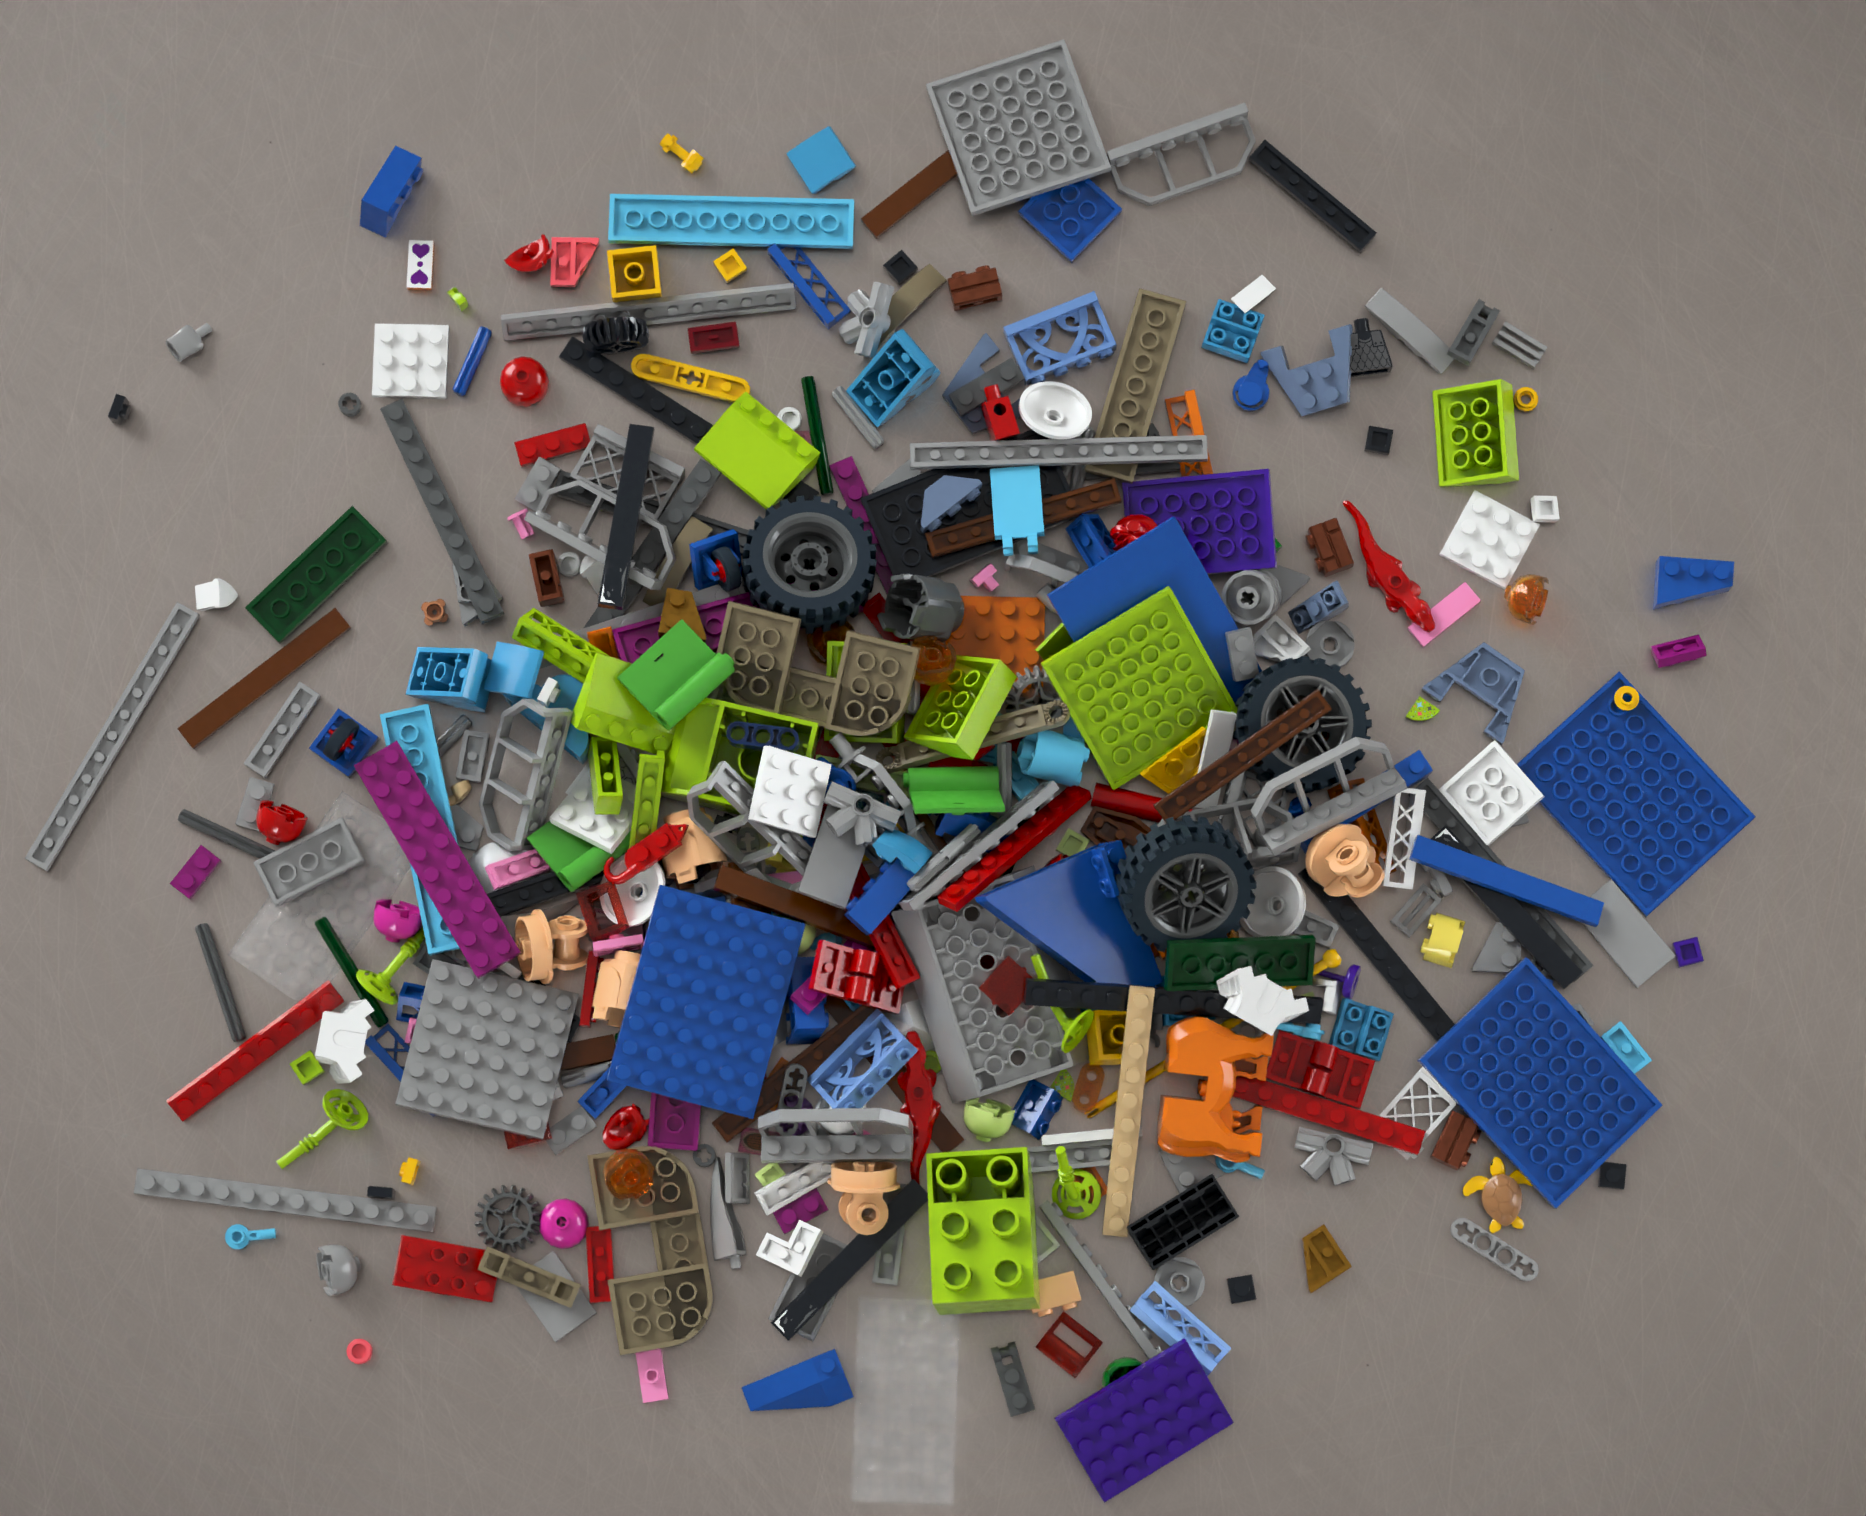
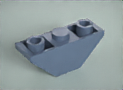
M942 476L924 492L920 530L925 533L927 530L932 532L942 524L941 519L947 515L950 517L955 515L962 508L960 505L967 499L971 502L980 495L981 492L979 490L982 488V482L979 479Z
M1337 580L1290 610L1288 614L1298 634L1311 629L1321 621H1328L1349 608V603Z

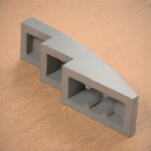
M1380 288L1365 305L1397 340H1402L1438 374H1442L1454 360V358L1447 355L1450 348L1384 289Z

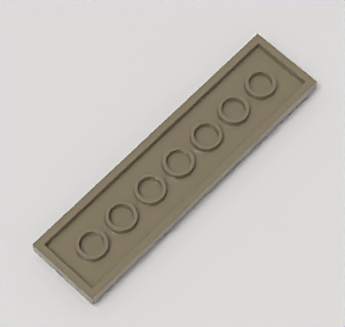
M1139 288L1094 438L1147 437L1186 301ZM1139 463L1086 465L1085 472L1109 479L1115 478L1116 481L1132 484Z

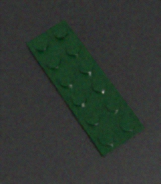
M351 506L258 594L245 609L280 644L383 547L387 540Z
M1314 935L1167 940L1164 988L1166 991L1218 989L1217 980L1236 969L1248 966L1252 967L1254 977L1266 974L1267 979L1279 986L1312 985L1316 938Z

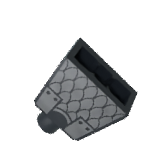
M1368 318L1354 320L1355 333L1351 334V377L1391 372L1393 367L1382 331H1370Z

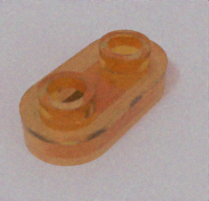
M1087 1063L1080 1070L1072 1096V1104L1079 1112H1090L1096 1106L1105 1076L1104 1070L1100 1065L1090 1066V1063ZM1089 1073L1095 1074V1075H1096V1079L1093 1080V1081H1090V1080L1087 1078V1074H1089ZM1085 1096L1089 1099V1102L1082 1104L1080 1098Z

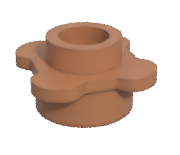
M437 599L436 601L424 602L421 609L425 614L424 622L426 625L432 626L436 622L445 623L448 620V615L444 609L446 605L444 600Z

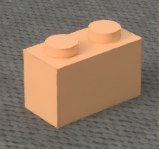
M1074 1270L1039 1280L1040 1309H1031L1032 1314L1038 1313L1039 1317L1053 1314L1052 1309L1062 1307L1063 1311L1078 1307L1077 1302L1081 1301V1296Z

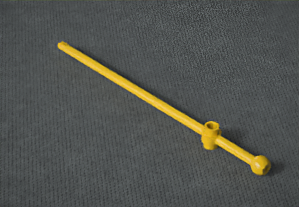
M1335 949L1326 950L1323 954V959L1314 964L1313 976L1326 968H1336L1341 964L1342 959ZM1281 986V987H1282V988H1285L1286 990L1291 989V988H1292V990H1293V989H1295V988L1298 987V986ZM1229 1018L1220 1025L1232 1029L1244 1020ZM1165 1060L1146 1071L1145 1084L1165 1071ZM1118 1090L1086 1109L1084 1114L1090 1113L1086 1118H1092L1116 1103Z

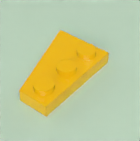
M1202 726L1140 774L1169 794L1197 774L1207 729Z

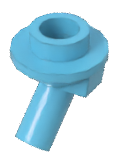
M823 933L814 939L810 949L813 951L817 949L818 940H826L841 945L843 938L831 933Z

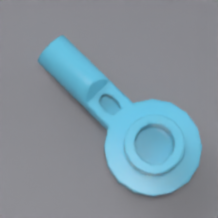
M1285 1022L1279 1024L1276 1028L1293 1032L1294 1035L1320 1041L1321 1035L1325 1033V1031L1320 1030L1321 1025L1306 1023V1026L1302 1027L1294 1025L1292 1022Z
M1216 1156L1217 1167L1225 1173L1240 1170L1262 1179L1265 1172L1264 1169L1247 1162L1235 1163Z
M239 1224L232 1225L225 1233V1240L228 1246L238 1250L246 1247L253 1240L276 1238L275 1228L249 1231L245 1226Z

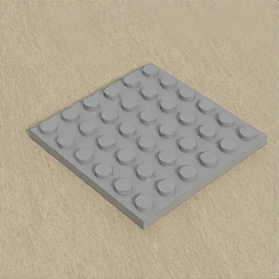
M1060 40L926 84V89L972 216L1111 171V165L1065 40Z
M432 959L395 1105L543 1140L579 994L494 973H487L478 979L472 968Z

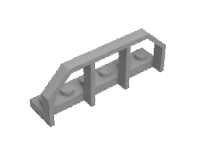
M1242 103L1107 151V157L1111 165L1110 172L1117 191L1147 206H1152L1241 174L1256 141L1247 119L1248 109L1246 104ZM1229 124L1231 126L1242 124L1249 143L1238 167L1216 174L1202 134L1207 132L1209 135L1222 130V127ZM1185 140L1188 143L1197 140L1211 177L1175 189L1161 148L1163 151L1174 148L1178 142ZM1154 151L1169 191L1150 198L1121 184L1115 165L1117 167L1124 166L1130 162V159L1136 157L1140 159L1147 158Z
M576 480L546 490L536 512L528 511L524 520L605 564L608 546L601 544L599 547L593 544V538L589 537L587 533L603 501L607 500L615 505L616 498L583 480ZM581 486L598 496L577 535L571 532L572 527L561 521L557 524L551 521V515L546 513L545 510L554 494ZM640 512L637 530L642 520L659 529L667 561L657 579L655 578L657 575L655 572L645 567L641 570L635 567L636 562L631 560L628 578L650 590H661L676 561L667 526Z
M1027 538L1016 542L1013 549L1014 555L1009 556L1005 564V571L1010 572L1012 567L1032 570L1052 578L1051 585L1055 589L1059 581L1066 583L1089 569L1084 560L1038 543V554H1028Z
M522 699L501 714L479 806L488 837L509 851L535 849L527 840V837L545 824L573 711L568 708H547L534 699ZM526 708H530L539 715L546 717L536 754L509 738L514 716ZM506 747L530 763H534L526 796L498 778ZM495 789L523 805L514 841L500 833L492 805Z
M1354 737L1266 782L1251 809V813L1260 837L1272 854L1276 856L1407 789V785L1394 767L1389 749L1384 743ZM1358 749L1382 753L1388 771L1350 790L1340 758ZM1333 762L1344 793L1310 810L1300 779ZM1293 783L1304 814L1266 832L1261 820L1263 812L1275 791Z
M725 760L719 762L707 781L692 786L688 792L689 818L743 872L757 868L771 883L797 892L801 881L791 884L766 875L754 863L773 857L779 852L803 876L812 848L796 833L748 820L754 789ZM714 787L741 815L715 825L700 810L698 795L708 792ZM748 821L771 846L745 855L724 833L743 826Z
M1257 798L1192 810L1183 814L1190 815L1192 820L1196 821L1199 816L1210 818L1232 813L1244 852L1254 870L1298 861L1301 843L1276 856L1265 846L1251 848L1240 812L1251 810ZM1271 802L1268 803L1265 812L1284 822L1293 819L1290 812ZM1182 816L1176 819L1175 822L1182 821ZM1163 818L1158 824V827L1166 824ZM1201 865V870H1204L1206 865Z
M883 1108L779 1109L758 1117V1130L762 1136V1163L912 1161L913 1123L907 1114ZM817 1122H850L856 1135H818ZM862 1122H882L902 1127L906 1134L863 1135ZM780 1123H805L812 1136H768L769 1127Z

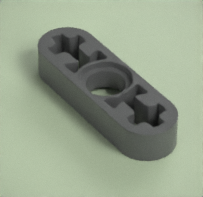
M793 1063L785 1069L777 1110L802 1108L808 1073L801 1064ZM795 1068H798L799 1073L803 1074L802 1078H798L796 1081V1087H801L800 1091L794 1088H786L787 1084L792 1086L793 1078L789 1076V1073L794 1072ZM788 1093H795L798 1096V1102L793 1107H788L784 1104V1097ZM792 1123L793 1126L788 1127L787 1131H783V1127L779 1124L775 1125V1129L782 1136H791L796 1132L798 1123Z

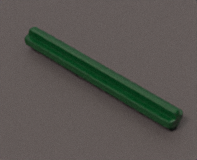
M805 376L801 378L811 441L812 446L820 452L816 463L820 494L830 495L834 491L815 380L813 376Z
M322 917L317 920L315 926L360 1000L367 999L374 1009L369 1015L375 1025L381 1027L388 1023V1018L376 998L357 980L356 973L359 970L328 919Z

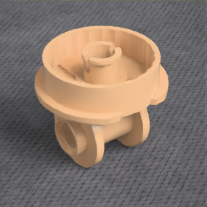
M1337 824L1315 835L1307 848L1305 857L1306 870L1315 882L1324 887V892L1329 896L1338 897L1349 894L1356 898L1363 897L1375 891L1383 882L1385 874L1382 867L1375 863L1376 851L1373 846H1370L1366 837L1361 834L1362 830L1357 825Z
M540 909L533 910L531 915L518 917L515 924V943L521 952L517 956V960L526 981L540 980L542 984H549L553 978V969L558 968L563 971H570L586 965L588 953L580 948L579 942L580 937L588 933V923L569 915L560 916L547 922L544 913ZM552 939H555V949H553Z
M834 1162L831 1164V1177L827 1179V1183L831 1184L834 1190L844 1192L838 1205L839 1214L843 1221L855 1232L862 1235H872L879 1232L885 1226L889 1211L886 1202L883 1200V1193L900 1188V1183H897V1165L895 1163Z

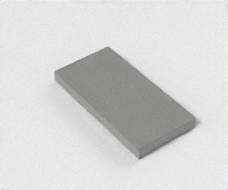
M827 804L797 893L845 910L867 846H856L854 827L839 838L833 834L825 820L840 809ZM857 808V810L862 813L867 812Z
M341 817L253 862L275 907H278L364 863L365 860L344 818Z
M1612 879L1590 896L1593 899L1604 902L1601 917L1597 927L1585 923L1582 924L1636 988L1676 956Z
M823 1233L802 1277L794 1273L790 1274L768 1319L773 1321L847 1245ZM838 1292L796 1334L814 1342Z

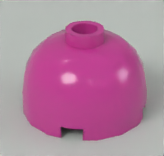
M379 899L375 904L373 920L377 930L386 936V940L398 943L400 939H408L419 931L422 920L418 906L404 901H399V904H391L392 899Z
M567 1198L556 1199L547 1204L539 1218V1231L543 1239L551 1246L559 1249L575 1247L586 1237V1229L589 1227V1218L584 1208L576 1201Z

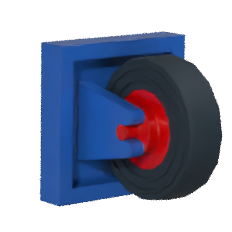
M734 529L689 544L694 585L698 590L717 584L726 592L740 587L742 562L738 533Z
M338 708L309 749L350 778L356 770L354 765L364 760L379 740V737Z

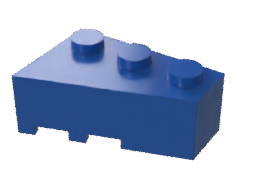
M395 145L361 200V227L382 237H387L405 200L408 199L411 193L412 186L422 176L421 157Z
M1659 556L1655 568L1653 610L1728 592L1733 586L1734 562Z
M991 812L965 813V815L939 813L935 822V833L943 837L945 832L956 837L969 824H976L982 833L999 818L990 815ZM1005 834L1003 837H1001L999 839L1000 843L1003 842L1011 834Z
M899 858L894 859L891 863L886 861L880 867V873L875 879L871 878L862 888L864 892L859 898L855 896L846 906L848 911L844 916L866 936L876 929L910 890L907 882L915 874L912 871L906 870L901 865Z
M815 957L796 958L786 995L789 1003V1013H786V1021H790L791 1034L789 1037H786V1045L813 1044L829 1026V1015L824 1010L827 997L809 1015L790 999V996L811 976Z

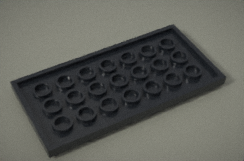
M1031 429L1006 440H1041L1049 438ZM1039 466L1042 499L1071 491L1061 466ZM1007 467L932 469L860 498L892 576L910 573V575L931 577L1003 548L1002 539L993 540L932 558L925 533L920 530L924 492L944 475L979 479L982 482V488L979 490L981 492L980 495L971 502L968 499L960 505L962 508L951 517L947 515L941 519L942 524L935 530L993 514L990 469ZM1079 516L1045 525L1044 531L1055 526H1058L1062 523H1065L1067 521H1070L1072 519H1075ZM1025 538L1012 539V541L1015 543Z

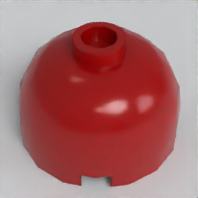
M522 356L512 359L505 365L501 371L500 386L502 393L509 402L516 406L528 407L531 404L540 402L548 392L549 379L547 371L540 362L531 357Z
M261 801L257 810L256 823L259 831L267 836L265 839L267 842L280 845V842H290L301 835L308 820L307 817L304 818V813L282 803L281 806H273L274 801Z

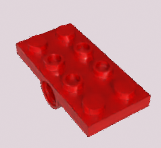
M818 940L809 990L891 1014H899L905 986L896 990L880 958V954L868 950L849 948L826 940Z
M1279 1030L1267 1066L1266 1079L1360 1109L1375 1061L1340 1050L1338 1047L1324 1042L1312 1041Z
M401 1235L392 1285L492 1303L497 1278L477 1270L484 1255V1249Z

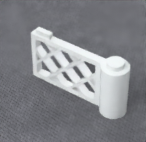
M1422 1066L1379 1116L1394 1118L1396 1122L1397 1117H1412V1127H1415V1116H1430V1127L1425 1132L1424 1142L1457 1103ZM1419 1078L1428 1084V1095L1413 1096V1084ZM1431 1088L1438 1094L1431 1095ZM1410 1089V1096H1404V1094ZM1442 1097L1450 1105L1443 1112L1432 1113L1431 1098ZM1429 1098V1113L1415 1114L1414 1099ZM1400 1099H1411L1412 1114L1397 1115V1102ZM1393 1108L1394 1115H1387L1389 1111ZM1433 1115H1440L1433 1123ZM1421 1146V1148H1420L1419 1154H1420V1153L1423 1151V1149H1424L1422 1146ZM1395 1149L1406 1160H1408L1410 1156L1414 1160L1417 1157V1155Z

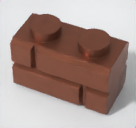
M989 265L981 266L975 269L976 272L966 274L965 271L953 273L951 275L952 278H948V287L954 311L1002 300V291L995 267L990 268Z
M1337 518L1308 528L1307 532L1309 535H1306L1305 538L1309 549H1314L1317 558H1314V562L1318 572L1323 571L1324 576L1328 577L1353 567L1354 561Z
M553 549L529 554L540 606L544 607L565 602Z
M1452 1110L1430 1158L1455 1170H1459L1460 1166L1466 1167L1471 1153L1467 1152L1470 1144L1477 1143L1482 1131L1478 1129V1126L1472 1119Z

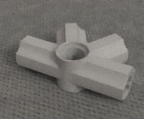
M874 282L870 297L865 291L859 289L856 292H852L847 298V306L856 317L843 322L842 326L839 327V331L846 343L851 344L857 341L855 354L872 359L875 357L881 334L885 333L890 326L891 320L887 313L894 291L893 286Z
M833 781L823 801L840 809L825 820L830 830L839 838L854 827L856 846L874 844L877 840L876 825L893 832L901 814V811L874 800L868 794H860ZM858 801L867 803L868 811L864 813L858 811L856 803Z
M1299 1127L1295 1149L1312 1152L1300 1167L1315 1181L1329 1168L1335 1186L1356 1179L1351 1162L1369 1165L1373 1147L1372 1143ZM1330 1140H1337L1341 1144V1149L1338 1152L1332 1153L1327 1149V1143Z

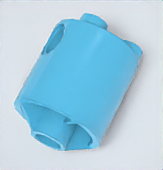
M1050 730L1025 736L1020 740L1017 748V758L1022 774L1047 781H1055V783L1070 787L1080 784L1082 764L1087 762L1090 749L1085 747L1083 739Z

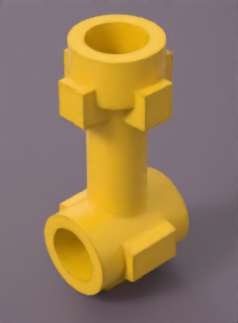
M669 133L666 134L659 144L663 147L662 150L666 153L672 151L683 160L681 166L691 174L695 170L697 171L703 164L704 158L693 149L690 153L676 143L678 141L676 136H671Z

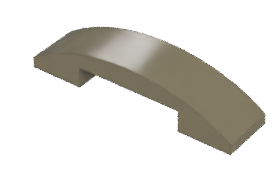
M931 264L920 270L892 296L887 313L891 320L890 326L885 333L881 334L878 348L895 333V329L947 282Z
M691 516L672 545L676 561L661 590L648 589L642 600L649 606L665 601L667 588H678L692 564L689 544L708 538L713 531L712 527ZM667 555L656 573L655 578L657 579L667 561Z
M488 1246L477 1269L569 1308L572 1307L581 1284Z

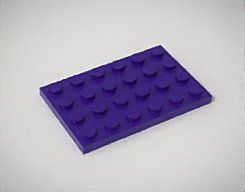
M1270 469L1133 481L1132 484L1122 482L1125 516L1144 515L1152 518L1157 525L1174 516L1207 574L1277 568Z
M1185 1338L1054 1418L1104 1503L1234 1423Z

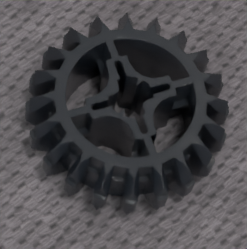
M623 316L599 319L598 321L588 323L583 328L582 336L585 348L592 353L608 355L628 351L633 352L645 347L649 343L647 323L640 318Z

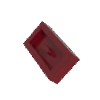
M736 322L688 328L691 354L740 347Z

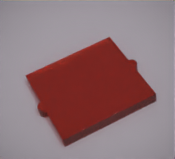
M1008 955L982 983L979 989L992 1000L991 1003L993 1005L997 1004L1010 1016L1023 1002L1026 978L1033 977L1026 972L1025 967L1019 966Z

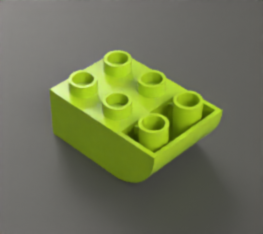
M705 698L676 724L675 735L665 756L661 797L687 803V794L692 786L707 781L718 763L724 760L755 789L763 751L732 746L727 739L726 731L733 722L740 721L794 729L800 741L799 748L794 753L814 759L820 735L819 723L722 700ZM736 729L731 734L734 740H741L745 736V732L742 729ZM761 732L756 737L759 743H766L770 739V735L766 732ZM790 735L784 736L781 740L782 745L786 747L792 746L795 742V738ZM714 787L710 791L698 795L699 806L741 815Z
M1028 1148L927 1153L932 1302L938 1314L1040 1309L1035 1200Z

